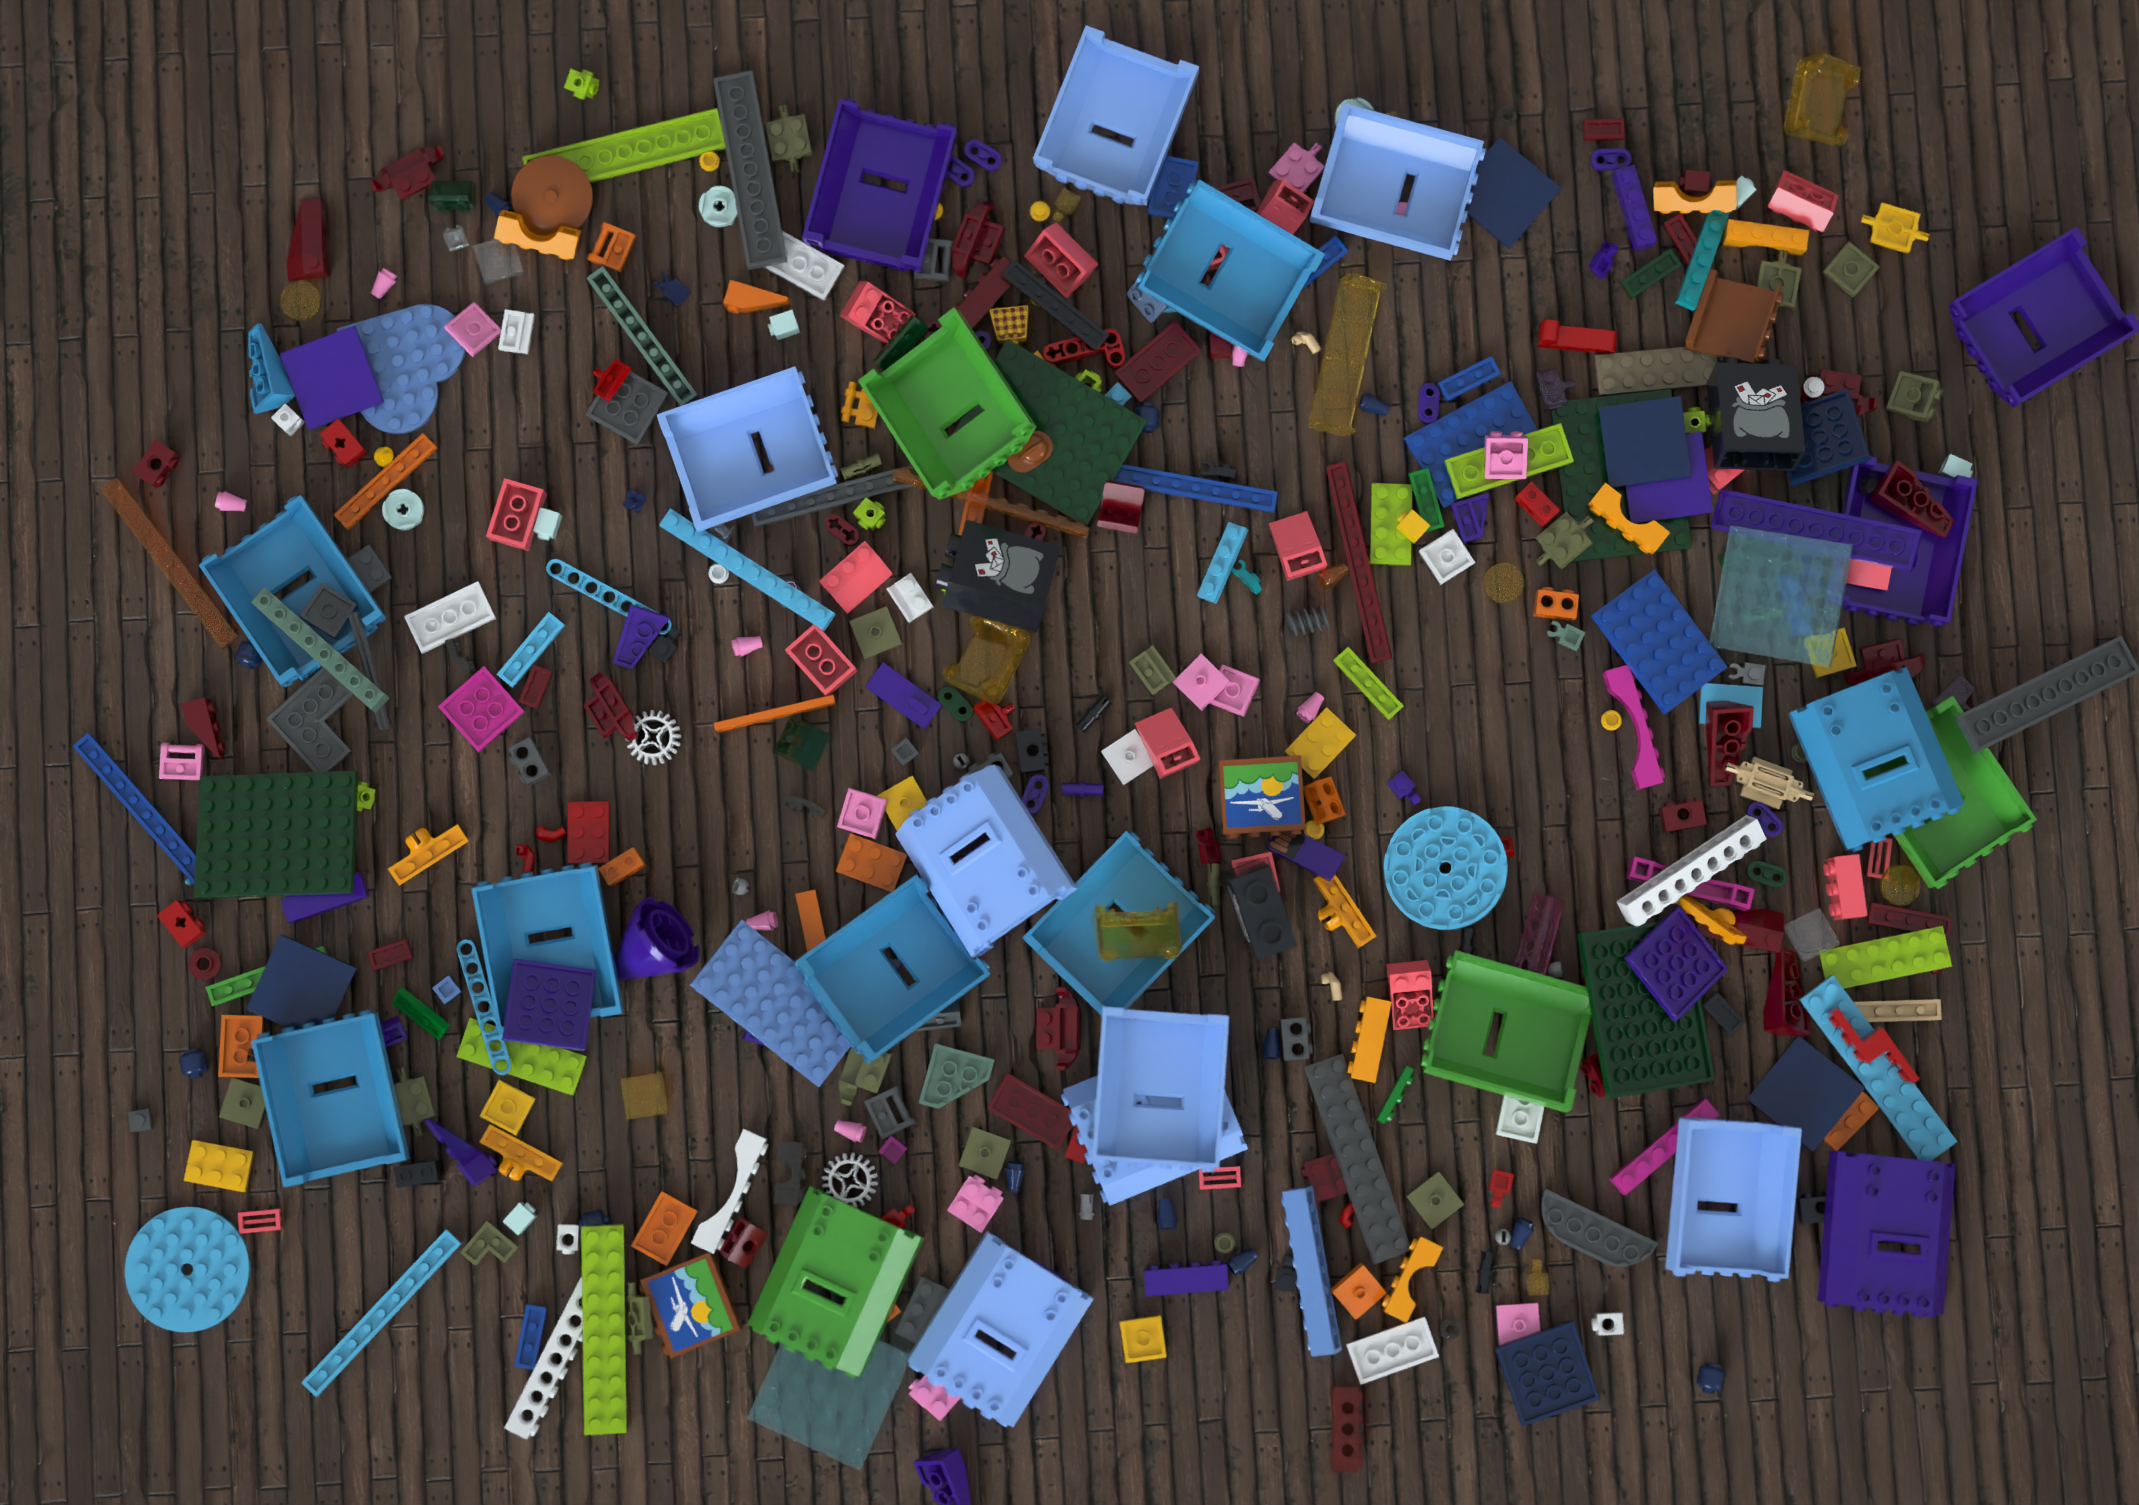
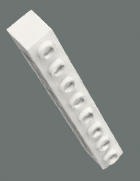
M1745 815L1616 901L1625 921L1634 926L1644 924L1648 918L1663 911V908L1677 902L1684 894L1692 892L1700 883L1710 880L1712 875L1718 871L1725 870L1730 863L1743 858L1744 854L1748 851L1758 848L1760 843L1766 840L1758 819Z
M582 1277L505 1426V1429L524 1439L535 1436L540 1426L537 1424L540 1416L544 1418L549 1409V1406L546 1405L550 1398L553 1399L559 1389L556 1385L559 1379H564L568 1368H566L568 1361H573L578 1350L575 1347L578 1341H583ZM573 1315H578L581 1318L580 1326L572 1324L571 1319ZM564 1334L571 1336L572 1342L570 1345H565L562 1342ZM554 1353H559L562 1356L560 1364H556L553 1361L552 1356ZM546 1371L552 1374L553 1379L550 1383L543 1380V1373ZM536 1390L543 1394V1399L540 1402L536 1401L533 1397V1393ZM526 1409L533 1412L532 1420L525 1419L524 1411Z

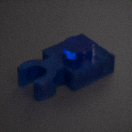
M661 272V276L665 278V281L658 283L655 280L654 284L659 289H665L662 293L663 296L679 308L691 291L676 278L670 282L668 275Z

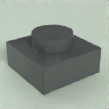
M907 738L891 749V752L903 767L919 755Z
M150 1109L128 1112L130 1133L153 1129Z

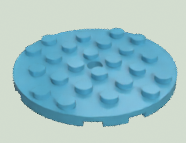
M1443 806L1421 811L1407 819L1397 829L1385 853L1384 875L1386 887L1392 900L1407 917L1429 928L1453 930L1479 921L1494 908L1506 885L1508 863L1501 839L1484 819L1475 813L1461 808ZM1445 862L1451 865V871L1447 874H1443L1440 871L1441 864Z
M180 1207L165 1211L148 1221L138 1231L129 1247L125 1261V1280L128 1293L140 1313L161 1328L175 1332H195L210 1328L231 1315L241 1303L246 1293L251 1274V1261H249L246 1242L241 1233L239 1234V1230L228 1219L215 1211L200 1207ZM186 1263L193 1267V1272L190 1275H186L183 1272V1266Z

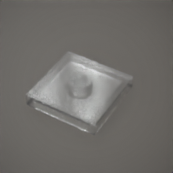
M499 239L473 246L485 284L524 274L514 243L505 244L500 242Z
M1820 908L1784 925V931L1803 963L1840 945L1838 938Z

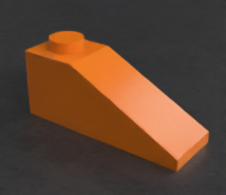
M733 280L729 282L723 301L727 311L735 314L789 306L790 303L789 298Z

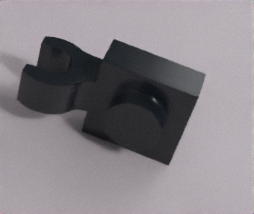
M1203 460L1202 465H1207L1209 470L1207 472L1201 471V476H1213L1218 479L1234 481L1236 470L1232 469V466L1221 464L1220 467H1214L1212 462Z
M673 627L666 638L660 635L649 649V652L666 664L678 649L674 643L682 632Z
M1284 1254L1283 1269H1276L1275 1290L1296 1291L1297 1272L1292 1270L1293 1255Z

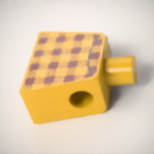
M1028 305L990 309V317L998 344H1004L1007 339L1019 345L1018 343L1026 342Z

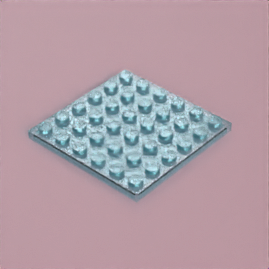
M1730 525L1709 643L1712 647L1831 667L1853 545Z
M879 1339L864 1375L856 1376L855 1379L844 1374L845 1371L836 1368L830 1370L821 1365L822 1361L817 1359L811 1361L804 1358L803 1352L798 1350L796 1352L789 1351L784 1348L785 1344L781 1343L747 1419L861 1471L907 1369L909 1353Z

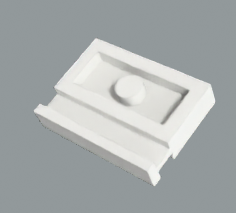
M505 309L498 349L529 354L535 315L533 313L529 314Z
M912 573L887 588L888 593L908 623L933 608V605Z

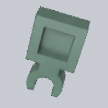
M1552 621L1551 625L1556 627V632L1548 630L1546 634L1549 637H1560L1559 644L1577 651L1585 632L1569 624L1562 628L1560 623Z

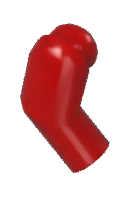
M563 825L554 831L546 829L545 826H539L536 829L537 838L549 843H553L568 834Z
M525 844L517 845L515 853L524 860L523 872H533L535 853Z
M1351 1201L1343 1208L1339 1217V1223L1344 1228H1349L1353 1224V1220L1350 1218L1354 1213Z

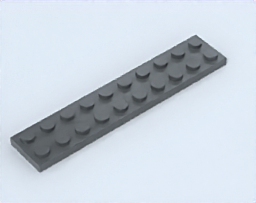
M751 70L713 78L747 268L752 270L787 263L788 259L754 73Z
M2121 635L1956 716L1955 719L1975 754L2139 673V667Z
M1343 1054L1304 1067L1372 1263L1377 1264L1411 1251L1409 1249V1240L1352 1078H1350L1351 1075L1347 1073L1348 1067Z

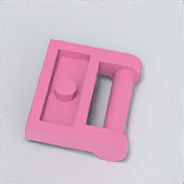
M162 742L159 779L200 780L205 752L204 744H196V746L170 745L168 742ZM169 753L195 754V759L169 758Z

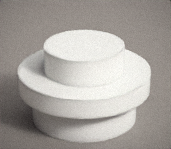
M1811 377L1805 381L1803 390L1807 396L1816 398L1823 393L1824 383L1817 377Z
M716 563L709 569V578L714 583H724L729 577V570Z

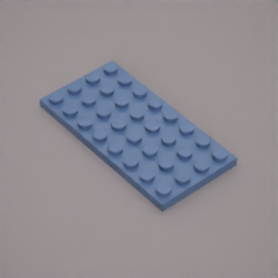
M743 920L737 923L690 983L692 988L817 1087L821 1086L851 1047L803 981L804 975L797 969L795 962Z

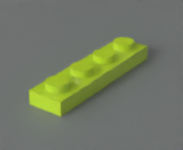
M1349 647L1333 660L1338 668L1388 721L1404 707Z

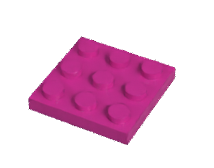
M485 666L438 706L477 752L482 751L525 713Z

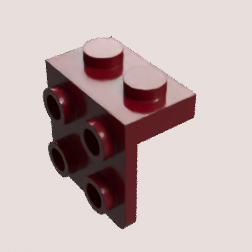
M1110 480L1105 481L1104 497L1101 502L1097 527L1137 534L1145 488L1143 486Z

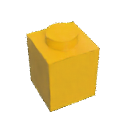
M1411 510L1409 513L1405 511L1398 518L1399 525L1396 528L1410 541L1415 543L1430 525L1414 510Z

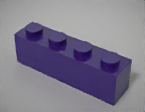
M1635 165L1616 169L1611 177L1633 251L1651 248L1657 242V238Z
M354 871V894L286 896V898L280 900L287 922L293 924L369 898L370 894L363 874Z
M1222 1260L1210 1261V1265H1201V1262H1190L1188 1267H1181V1263L1168 1264V1268L1160 1269V1265L1148 1266V1270H1144L1146 1296L1229 1290L1227 1264H1222Z

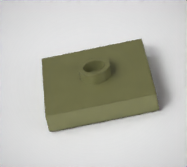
M1848 241L1822 273L1853 298L1880 266Z
M887 606L849 621L864 659L902 645Z
M231 1078L219 1117L260 1129L266 1111L261 1086Z
M972 1127L958 1166L998 1180L1011 1140Z
M1439 1171L1406 1196L1431 1230L1464 1205Z

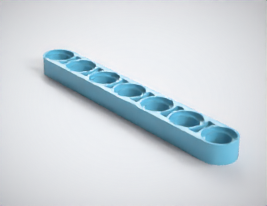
M553 559L547 564L546 569L551 577L626 617L628 612L622 610V604L626 601H630L634 606L656 612L561 560ZM555 563L562 566V570L558 574L551 572V566ZM572 573L579 574V581L575 584L570 583L568 580L569 575ZM590 582L597 584V590L594 593H588L586 590V586ZM607 592L615 594V599L611 603H607L604 600V595ZM670 619L667 621V630L660 631L658 633L659 635L669 634V632L672 629V622L670 621Z
M462 940L457 945V953L490 1062L497 1074L506 1075L510 1072L512 1064L505 1041L502 1040L503 1035L498 1034L493 1002L478 952L471 940ZM465 944L472 946V952L468 955L461 953V947ZM471 963L478 965V971L474 974L467 972V966ZM480 982L484 985L481 993L473 992L472 988L475 983ZM488 1002L490 1004L489 1010L484 1013L478 1010L480 1003ZM488 1021H493L496 1024L492 1032H487L484 1029V1025ZM494 1040L502 1043L501 1049L498 1051L490 1049V1044ZM499 1060H506L508 1063L507 1068L503 1071L496 1068V1063Z

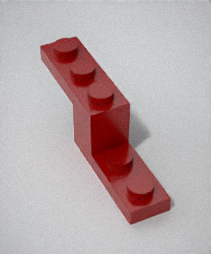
M1833 1007L1828 1011L1830 1023L1834 1028L1838 1027L1843 1033L1840 1035L1847 1045L1850 1044L1855 1051L1852 1053L1859 1062L1863 1061V1063L1869 1064L1884 1052H1887L1885 1057L1892 1065L1895 1063L1899 1069L1897 1073L1904 1082L1907 1080V1082L1913 1084L1919 1080L1917 1074L1884 1028L1877 1027L1860 1039L1839 1008Z

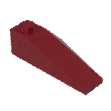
M321 198L301 200L286 261L289 282L329 277Z
M1782 947L1780 953L1776 954L1764 1006V1031L1782 1036H1809L1810 1014L1799 1001L1805 993L1804 990L1800 989L1798 982L1800 972L1794 951Z

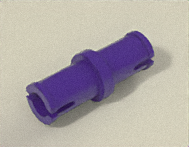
M1081 781V783H1062V795H1080V797L1085 798V795L1103 796L1104 783L1093 784L1085 783V781Z

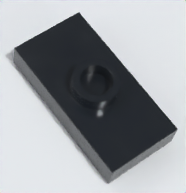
M1715 992L1702 1004L1704 1010L1729 1036L1746 1022L1718 992Z

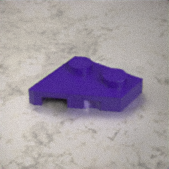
M1489 493L1450 505L1462 543L1483 537Z

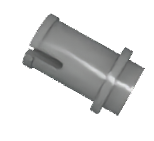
M1080 1194L1081 1208L1080 1213H1078L1080 1220H1092L1095 1215L1093 1213L1094 1195Z

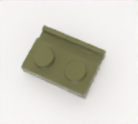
M1153 645L1129 662L1153 696L1177 679Z

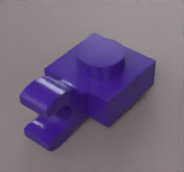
M1607 241L1602 244V251L1598 250L1588 265V268L1601 279H1604L1614 263L1611 258L1618 251L1615 243L1610 245Z
M1403 771L1399 772L1386 784L1399 799L1405 796L1413 806L1417 805L1421 800L1412 791L1416 785Z

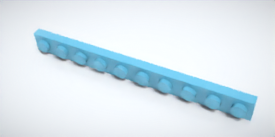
M669 509L659 524L660 527L821 630L825 631L836 615L825 606L707 531L702 530L698 532L694 523L674 510Z
M446 1229L301 1383L315 1397H318L458 1249L462 1242Z

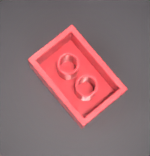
M504 478L486 537L495 542L529 551L535 533L533 529L540 508H543L547 493L543 489Z
M814 624L785 649L786 653L825 696H830L857 672L855 666L829 637Z
M1859 854L1826 859L1823 869L1825 876L1828 875L1829 884H1826V892L1831 898V904H1829L1830 916H1833L1834 921L1867 916Z

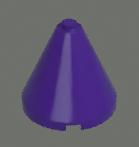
M653 897L642 900L635 907L614 957L618 980L626 981L689 970L698 962L699 946L693 945L691 938L694 936L691 927L683 916L665 901L661 900L659 903L653 901Z

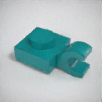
M1239 560L1242 568L1236 570L1233 567V574L1239 577L1257 595L1262 591L1259 585L1260 579L1255 573L1252 572L1250 574L1247 571L1248 568L1245 562Z

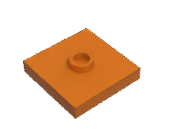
M1362 1263L1357 1265L1330 1289L1355 1320L1387 1294Z

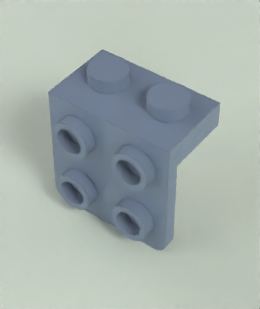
M1135 282L1128 290L1127 296L1149 322H1154L1167 306L1135 288L1137 285Z

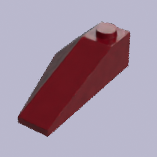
M1896 460L1877 482L1868 499L1884 510L1937 536L1946 538L1954 523V519L1940 502H1936L1930 495V490L1921 484L1917 479L1916 473Z
M1731 701L1706 702V740L1710 787L1730 786L1735 773L1727 771L1725 768L1728 762L1737 766L1739 764V756L1741 751H1744L1746 738L1753 727V706Z
M1766 909L1733 912L1735 924L1732 926L1747 936L1744 944L1734 943L1735 945L1773 954L1780 953L1784 935L1783 913ZM1697 922L1696 927L1704 937L1723 941V937L1709 931V927L1706 924Z

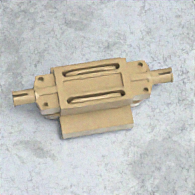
M1756 757L1752 758L1751 763L1744 761L1740 766L1729 762L1726 765L1725 770L1735 773L1736 781L1743 784L1739 795L1755 802H1762L1766 806L1777 810L1780 809L1782 801L1786 799L1792 802H1796L1800 797L1810 801L1813 799L1814 793L1803 790V782L1793 779L1794 776H1791L1793 771Z

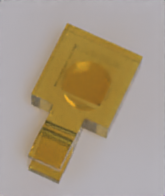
M1063 188L1054 203V207L1057 210L1052 217V222H1057L1060 225L1065 214L1072 216L1081 197Z
M1540 1258L1532 1259V1274H1526L1527 1294L1529 1296L1548 1295V1273H1542V1260Z

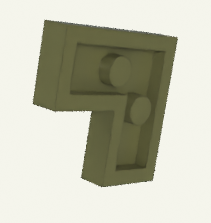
M487 1220L460 1253L475 1266L480 1263L489 1251L503 1263H507L519 1246Z

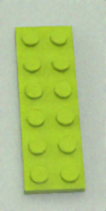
M1561 423L1525 434L1528 438L1526 477L1574 462ZM1485 447L1444 461L1457 499L1520 479H1485Z
M1943 926L1819 951L1825 979L1833 975L1843 989L1952 967Z
M470 1018L456 1057L493 1069L479 1022L476 1019ZM488 1023L484 1025V1029L487 1032L494 1031L496 1027ZM494 1040L490 1044V1049L498 1051L501 1049L502 1043ZM505 1041L512 1064L511 1070L507 1074L572 1096L575 1095L588 1056L564 1048ZM499 1060L496 1063V1068L500 1071L505 1070L508 1066L506 1060Z

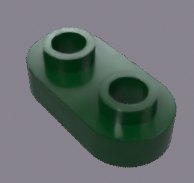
M944 687L939 691L938 700L940 704L956 720L966 722L971 719L973 715L972 706L956 689ZM945 694H952V698L946 700L944 698ZM962 707L967 710L963 715L959 713V709Z
M1754 861L1746 868V875L1751 881L1773 888L1784 886L1788 879V875L1783 868L1765 862ZM1754 868H1758V869H1759V874H1758V875H1754V873H1753V869H1754ZM1774 874H1777L1779 876V880L1777 882L1773 880Z

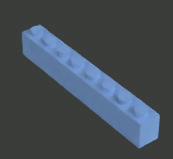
M1313 1186L1290 1188L1282 1191L1281 1201L1286 1211L1285 1223L1289 1228V1245L1293 1250L1294 1256L1292 1262L1297 1272L1296 1285L1300 1289V1307L1304 1311L1305 1318L1303 1323L1308 1334L1307 1346L1309 1351H1311L1312 1357L1336 1354L1342 1350L1332 1292L1330 1291L1331 1286Z

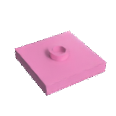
M475 302L444 327L472 357L501 334V328Z
M1202 654L1173 681V684L1201 711L1230 683Z
M1222 664L1219 671L1230 683L1209 704L1245 717L1260 679Z
M848 788L837 827L877 839L888 800Z
M1538 1303L1496 1305L1499 1345L1540 1331Z

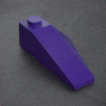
M432 1118L425 1120V1123L442 1144L446 1143L445 1149L449 1156L459 1161L456 1166L472 1186L482 1184L499 1170L496 1166L498 1161L492 1154L488 1155Z
M958 1448L942 1449L914 1461L924 1486L928 1485L934 1493L932 1498L936 1503L939 1501L941 1505H971L966 1467Z

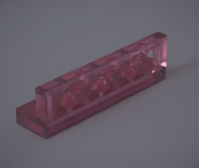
M1533 894L1514 967L1521 968L1522 962L1527 959L1529 962L1528 971L1542 975L1546 974L1564 901L1554 897ZM1539 899L1546 901L1544 909L1540 912L1537 908ZM1538 919L1540 923L1539 928L1533 931V922ZM1533 939L1534 947L1528 951L1527 943Z

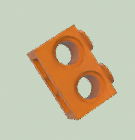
M1542 587L1541 590H1537L1535 595L1533 616L1574 621L1577 617L1579 594H1574L1573 590L1564 589L1562 592H1556L1554 588ZM1543 597L1550 599V607L1542 605L1541 599ZM1562 600H1568L1571 603V609H1564L1561 604Z
M1332 777L1303 786V792L1316 826L1346 815Z
M632 847L598 869L608 886L614 887L647 865L638 850Z

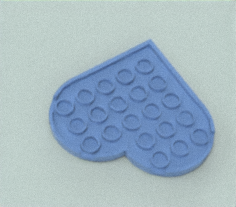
M421 304L337 328L338 332L356 326L385 402L361 411L364 418L375 428L385 433L399 435L413 432L429 421L438 404L439 391L437 383L450 378L458 370L457 368L466 355V350L444 329L445 325L455 318L446 309L436 305Z

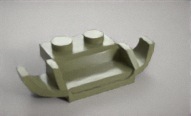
M851 1047L839 1078L841 1103L851 1106L858 1087L878 1094L892 1055L885 1052L868 1064L862 1054H857Z

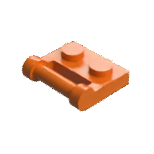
M603 222L601 233L587 260L621 273L636 235ZM613 233L604 257H599L608 234Z

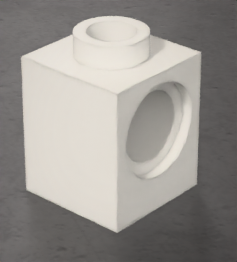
M286 404L271 417L290 436L305 422Z
M559 1224L557 1250H562V1254H575V1251L581 1249L580 1226L576 1224ZM568 1233L574 1237L572 1245H567L564 1241V1237Z
M1621 1312L1594 1313L1595 1318H1592L1591 1324L1592 1330L1596 1331L1597 1335L1624 1334L1623 1315ZM1606 1318H1610L1612 1321L1609 1329L1602 1327V1322Z

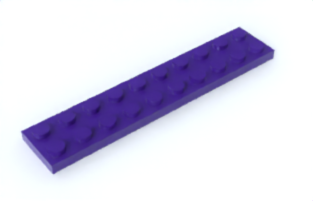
M1725 489L1720 491L1711 523V529L1910 572L1913 570L1923 533L1922 530Z

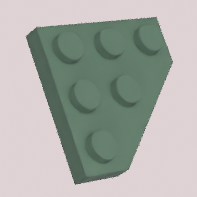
M935 1044L919 1104L939 1109L990 1079L995 1060Z

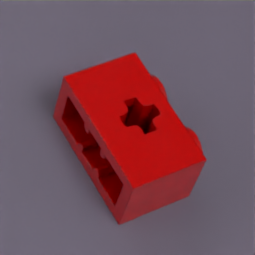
M339 418L320 433L323 437L322 444L328 450L332 449L336 453L333 457L341 466L345 464L350 468L368 453ZM341 441L344 442V448H341V445L339 444Z
M1532 481L1514 499L1542 528L1560 511Z
M175 900L157 916L180 946L188 948L206 934V931L203 929L205 925L198 917L195 918L192 915V908L186 901ZM181 919H186V921L184 922L186 925L185 927L180 926L182 924Z

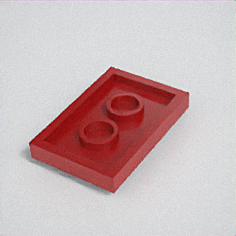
M568 802V864L608 863L610 861V802Z

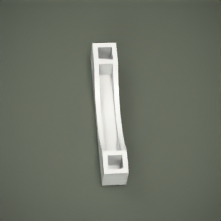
M743 1129L735 1146L738 1172L733 1192L727 1203L717 1214L699 1224L691 1244L713 1254L721 1249L725 1242V1239H723L725 1231L729 1232L734 1223V1220L731 1218L734 1212H739L743 1201H740L743 1193L747 1194L751 1186L749 1179L752 1174L755 1175L760 1166L758 1159L760 1155L764 1156L769 1144H766L767 1138Z

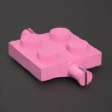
M1294 142L1268 172L1269 176L1276 181H1286L1304 194L1325 169V166L1315 158V155L1322 147L1315 143L1307 151Z

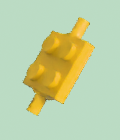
M1885 203L1880 204L1875 217L1863 214L1861 218V223L1872 225L1870 243L1907 254L1910 252L1912 242L1915 239L1927 242L1930 233L1918 231L1919 213Z

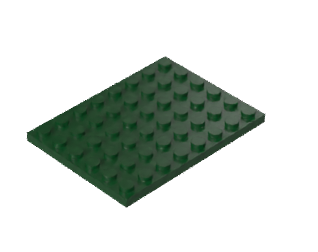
M1007 339L994 363L1037 426L1034 431L1046 433L1052 441L1053 450L1046 461L1028 472L1013 470L1007 460L1004 464L996 466L991 471L1087 527L1104 497L1105 481H1114L1148 420ZM979 404L962 417L955 431L983 411Z
M1671 389L1550 402L1552 426L1562 424L1574 460L1573 463L1558 467L1563 513L1567 511L1579 523L1588 515L1594 520L1585 528L1587 536L1593 544L1570 563L1646 554L1639 549V544L1634 540H1627L1622 535L1623 532L1621 530L1610 527L1604 517L1593 514L1590 511L1591 507L1588 506L1604 483L1609 485L1599 407L1672 397ZM1626 486L1613 488L1621 494L1620 509L1624 517L1630 521ZM1688 516L1656 521L1668 530L1670 534L1654 553L1692 548Z
M358 771L200 776L194 898L354 894Z
M1659 922L1577 934L1606 1099L1715 1081L1701 998L1678 1021L1673 1022L1624 959Z

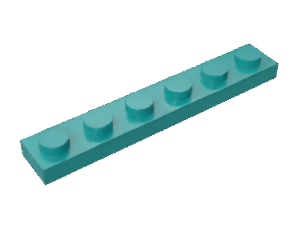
M1712 210V212L1706 214L1677 295L1676 304L1691 311L1696 309L1730 212L1724 213L1720 210Z

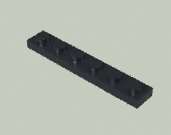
M1015 259L1001 275L1094 351L1097 352L1109 337V334Z

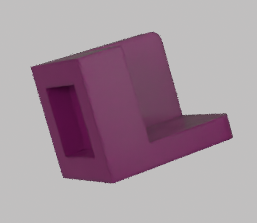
M891 1135L878 1152L896 1164L908 1147Z

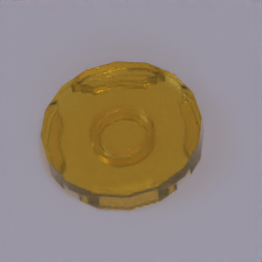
M292 282L283 289L280 296L282 310L293 320L307 321L319 312L321 295L318 289L309 282Z
M1498 563L1486 572L1483 579V588L1486 595L1492 601L1509 603L1522 593L1524 578L1516 566L1509 563Z
M1893 865L1882 874L1880 891L1889 903L1898 906L1908 905L1913 899L1917 898L1921 888L1920 879L1913 868L1906 865Z

